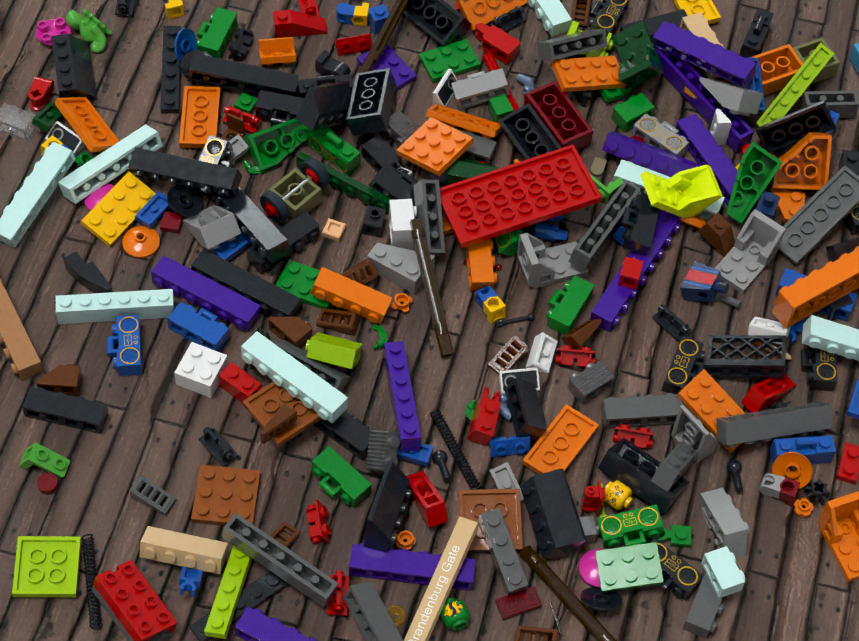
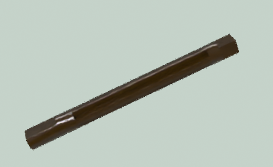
M396 0L359 73L374 70L410 0Z
M420 218L411 219V235L440 355L442 358L452 356L454 352L424 229H422Z
M530 545L525 546L519 552V555L597 641H617Z

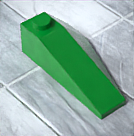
M294 118L242 137V139L250 148L247 151L250 158L260 170H263L281 162L297 146L307 140L311 129Z
M751 142L741 158L726 214L739 223L744 221L783 163L754 142Z

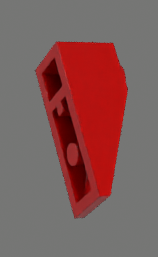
M293 10L273 11L275 38L327 34L325 18Z
M786 375L785 378H769L753 385L741 403L750 413L764 411L794 389L796 384Z
M424 471L408 475L407 477L410 480L409 489H412V497L428 527L438 526L447 522L445 501Z

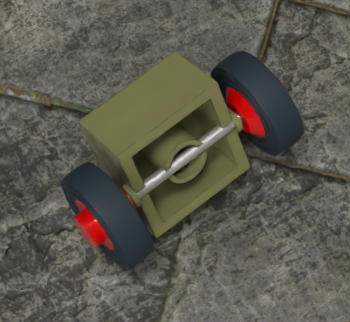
M310 157L301 164L302 173L294 168L260 197V204L263 210L275 222L281 223L287 218L292 220L304 211L309 213L322 202V189L330 183V176L326 168L315 158Z

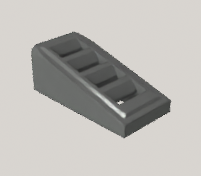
M139 476L130 489L132 499L165 516L176 501V497L142 476ZM151 491L149 497H146L147 493ZM156 495H159L157 500L154 502L153 500L156 497ZM164 498L167 499L164 505L161 507L160 503L163 501Z

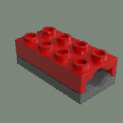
M132 560L118 565L114 572L107 570L95 577L92 587L93 593L128 641H164L173 636L177 621Z

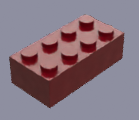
M556 80L525 93L524 105L528 103L531 105L562 148L574 145L576 150L591 144L592 128L566 93L562 92Z

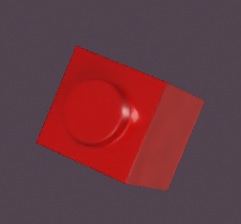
M625 257L618 285L636 290L644 261Z

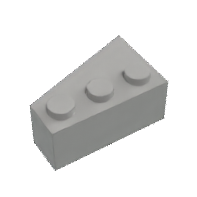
M376 243L367 255V259L372 261L378 275L413 294L422 285L423 280L416 251ZM430 254L432 266L434 269L435 255Z
M723 487L700 493V510L708 529L714 530L717 539H714L715 545H720L721 548L727 546L736 559L746 557L747 535L750 532L749 526L742 520L739 509L734 507L731 496L726 494Z

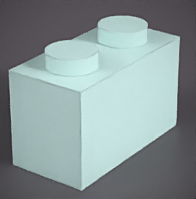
M727 546L704 554L701 563L719 598L742 590L745 583V575L742 570L738 569L736 558Z

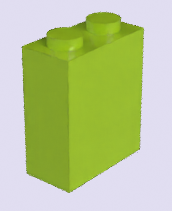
M318 332L310 340H307L305 351H307V358L352 369L359 363L363 344Z

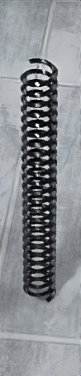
M434 409L429 414L432 420H434L435 426H437L444 442L448 445L447 448L451 455H453V458H455L454 461H456L458 468L462 471L461 474H463L467 484H469L470 490L481 489V485L477 489H472L477 487L480 482H477L478 479H475V473L472 472L473 469H470L471 466H468L469 463L465 459L466 456H463L464 453H461L462 450L458 446L459 443H456L457 440H455L454 434L451 433L450 427L446 424L447 421H444L445 418H442L443 415L439 411L440 409Z
M85 534L81 539L83 544L82 550L84 551L83 561L87 585V603L89 604V626L92 629H101V610H99L100 606H98L100 602H98L99 600L96 595L92 593V584H94L95 577L97 576V568H95L96 564H94L96 563L94 560L96 558L94 557L95 550L93 549L95 547L93 545L94 538H92L94 535Z

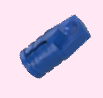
M536 223L534 237L553 242H556L557 239H567L568 231L559 229L557 225Z

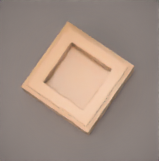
M329 218L322 231V236L339 242L346 229V224Z

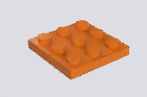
M430 117L396 151L398 156L440 176L474 143L473 137Z

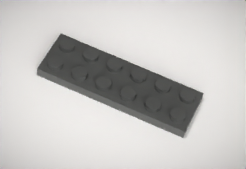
M844 165L783 225L786 231L778 251L797 266L859 204V176Z

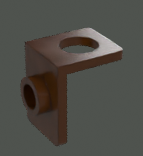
M228 113V128L220 139L226 140L227 136H236L238 134L242 138L245 135L244 120Z

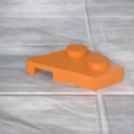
M770 187L769 192L780 197L777 210L780 212L783 223H787L805 205L806 192Z

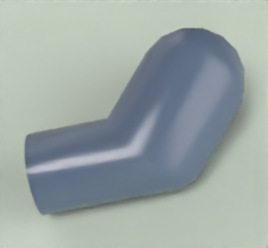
M521 73L517 75L516 81L524 84V91H522L524 95L535 89L532 78Z
M501 393L499 414L510 422L512 417L508 409L506 394Z

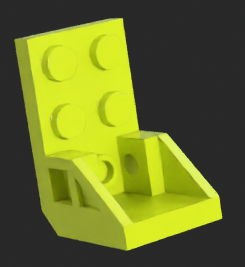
M709 165L680 171L669 179L647 171L640 174L651 205L682 218L697 215L723 197L712 168Z

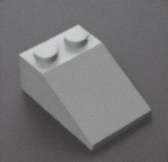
M700 77L699 81L723 107L730 109V113L749 116L750 113H758L763 93L745 89L721 80Z
M217 205L208 207L197 215L182 220L183 224L201 246L210 250L218 248L220 243L224 241L229 242L236 239V236L241 234L234 214Z
M681 405L671 436L678 444L681 441L691 445L697 451L693 460L698 463L715 451L718 442L715 436L704 428L703 423L698 418H695L684 405Z

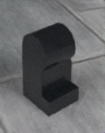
M326 50L315 60V71L323 76L349 75L351 72L347 64L332 58Z

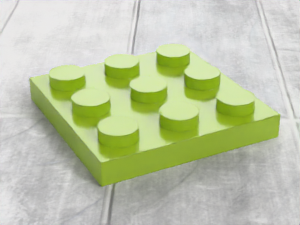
M18 536L12 588L13 597H77L81 537Z

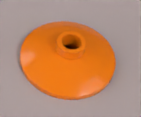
M136 226L125 233L122 245L128 255L135 258H146L158 250L160 238L154 229H149L146 226Z
M786 452L778 456L774 461L772 474L800 482V489L811 480L813 469L810 461L804 455L796 452ZM795 466L797 469L791 470L789 467Z

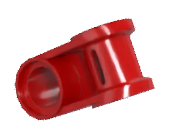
M41 77L33 79L32 86L28 91L29 105L33 111H41L46 107L54 90L53 80Z

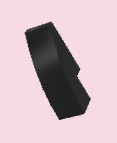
M77 251L63 258L65 269L79 284L93 293L113 292L112 287L93 261L85 264Z

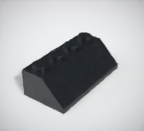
M410 0L403 14L443 46L462 38L472 25L443 0Z
M71 34L51 36L60 98L87 97L89 101L97 100L88 42Z
M342 81L309 87L295 119L311 130L347 123L346 117L352 95L349 82Z
M823 100L760 126L755 131L764 149L774 154L797 144L809 132L825 133L835 129L836 126L832 114Z
M529 103L498 120V123L525 160L562 148Z
M624 437L607 450L598 467L607 477L618 480L629 487L639 499L645 500L650 505L657 504L658 511L665 513L672 507L689 483V481L681 477L667 492L651 482L661 462Z
M388 461L367 518L364 539L365 547L388 552L390 544L394 545L397 536V533H394L395 529H400L402 522L400 515L405 514L407 507L405 501L410 500L412 489H409V478L393 461Z
M564 469L532 476L520 485L542 558L560 560L587 541Z

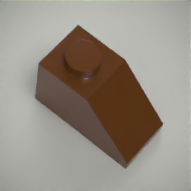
M718 212L710 217L698 230L723 257L734 247L735 239L731 224Z
M270 317L268 319L270 331L281 340H286L298 348H302L307 343V340H310L312 337V326L300 317Z
M74 364L59 365L38 379L37 387H42L51 392H63L69 396H79L82 379L80 366Z

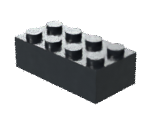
M390 68L356 73L346 117L353 136L387 131L396 89V82Z

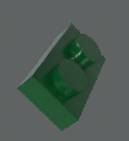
M50 102L33 118L32 124L48 132L64 116L57 106Z

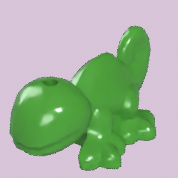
M85 8L82 10L84 17L75 10H70L66 16L67 25L72 30H80V35L84 41L92 42L91 49L94 53L102 52L107 43L104 33L110 35L112 31Z

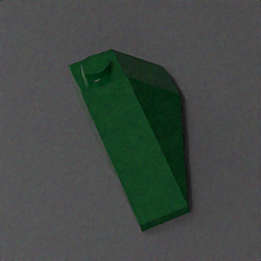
M459 157L440 176L430 172L432 180H439V187L441 188L499 169V167Z

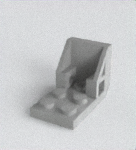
M754 209L738 234L734 247L715 267V269L721 272L722 281L729 283V286L743 294L777 254L786 228Z
M528 233L520 234L517 258L528 285L538 288L571 280L574 275L577 277L588 276V268L583 271L568 262L577 242L545 248L543 241Z

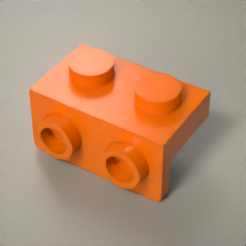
M293 37L258 40L261 64L270 66L275 63L290 64L296 62Z

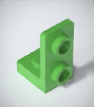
M590 174L602 196V201L608 204L624 181L618 178L604 186Z
M35 442L26 448L19 466L28 469L32 465H36L63 478L70 460Z

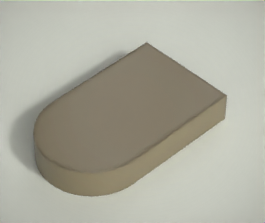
M595 157L590 170L591 174L595 177L601 176L607 160Z

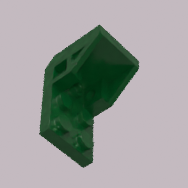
M640 21L612 36L622 61L618 68V77L622 83L633 89L664 73L662 63L644 21Z

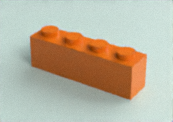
M492 239L465 247L470 291H477L486 286H490L493 289V285L497 283V273L493 272L495 256L491 255V250H493Z
M324 267L321 268L311 291V294L320 300H326L336 307L356 312L358 315L367 318L370 322L381 324L392 300V297Z

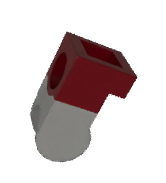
M767 473L762 479L759 491L763 495L786 501V505L793 507L799 492L800 482Z

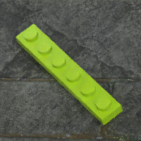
M820 43L756 122L755 126L760 127L784 117L835 53Z
M234 545L204 630L205 636L226 639L252 561L250 556Z

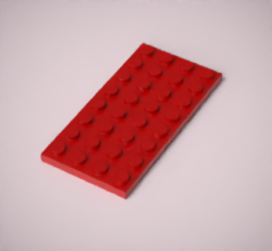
M574 145L440 188L441 207L461 248L602 202V196Z

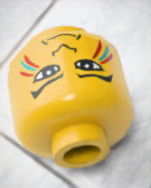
M618 480L610 481L605 487L604 502L615 510H621L623 507L627 509L633 501V498H631L632 490Z

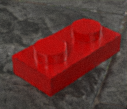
M845 442L836 479L855 485L859 474V446Z

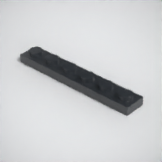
M163 26L161 114L179 113L180 62L176 57L174 46L181 26Z
M270 571L243 589L231 625L241 618L247 607L257 608L290 584ZM210 612L190 625V630L199 641H209L213 638L205 636L204 633Z

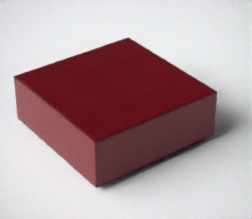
M164 211L160 230L179 233L183 216Z

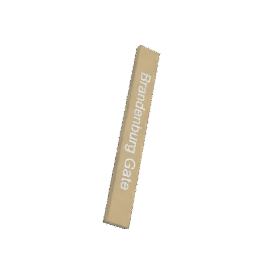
M459 516L404 641L429 640L479 528L478 522Z

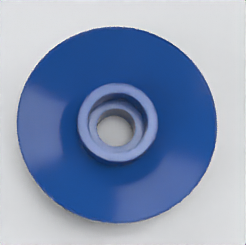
M190 28L181 29L175 39V54L179 62H181L185 54L197 51V39Z

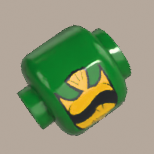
M455 598L446 600L440 613L445 626L454 631L463 629L468 625L470 613L464 601L460 599L455 600Z

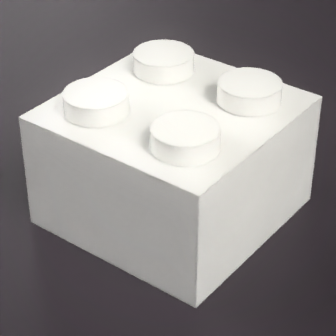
M412 199L389 200L388 222L391 246L414 251L410 220L416 219L417 209L416 206H413Z
M191 342L174 373L176 385L212 398L219 385V374L228 366L227 355Z

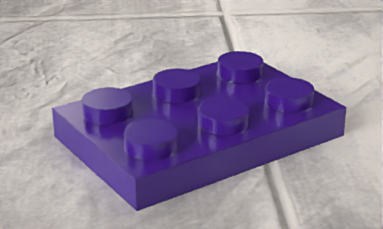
M386 45L374 70L390 68L396 82V92L415 81L417 75ZM369 51L357 57V63L361 67Z

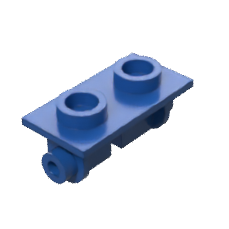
M510 436L509 439H506V437H492L489 441L490 457L527 454L530 451V437Z

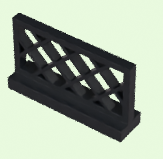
M709 335L705 364L706 371L712 378H785L787 335ZM713 342H722L724 344L717 348L713 345ZM735 342L743 343V345H741L738 348H736L732 344ZM754 342L762 343V345L758 348H755L751 344H753ZM782 342V345L778 348L773 347L771 344ZM729 347L732 352L728 355L724 354L722 351ZM747 347L752 350L748 355L741 352ZM768 348L772 352L765 356L761 351ZM717 354L722 357V359H712V358H713L714 356H716ZM735 355H739L742 359L731 358H733ZM755 355H758V356H759L760 358H762V359H751V358L754 357ZM777 355L781 360H771V358Z

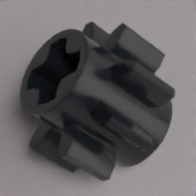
M820 479L815 482L810 480L808 486L804 489V493L808 494L806 499L814 505L819 502L824 504L826 498L830 495V491H827L828 484L823 483Z

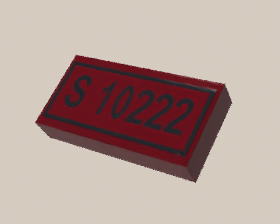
M534 586L495 600L502 620L541 608L542 606Z

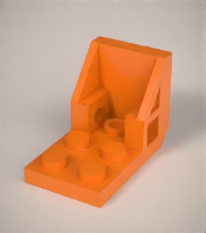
M858 491L827 501L818 519L820 530L847 582L859 579Z

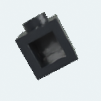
M377 206L367 207L363 221V234L381 238L386 220V209Z

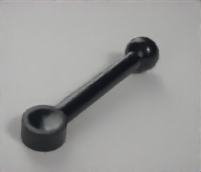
M529 313L527 316L504 321L498 319L496 326L501 328L504 324L527 319L533 320L535 315Z

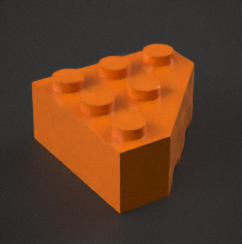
M809 132L779 159L783 163L771 179L769 185L772 188L820 190L828 182L832 135Z

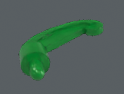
M243 160L246 171L251 174H262L270 169L269 167L260 170L257 166H252L250 162Z
M373 325L372 329L377 330L380 339L375 343L376 345L373 346V349H380L384 346V343L388 342L387 332L380 325Z
M476 400L469 402L466 407L465 413L470 421H472Z

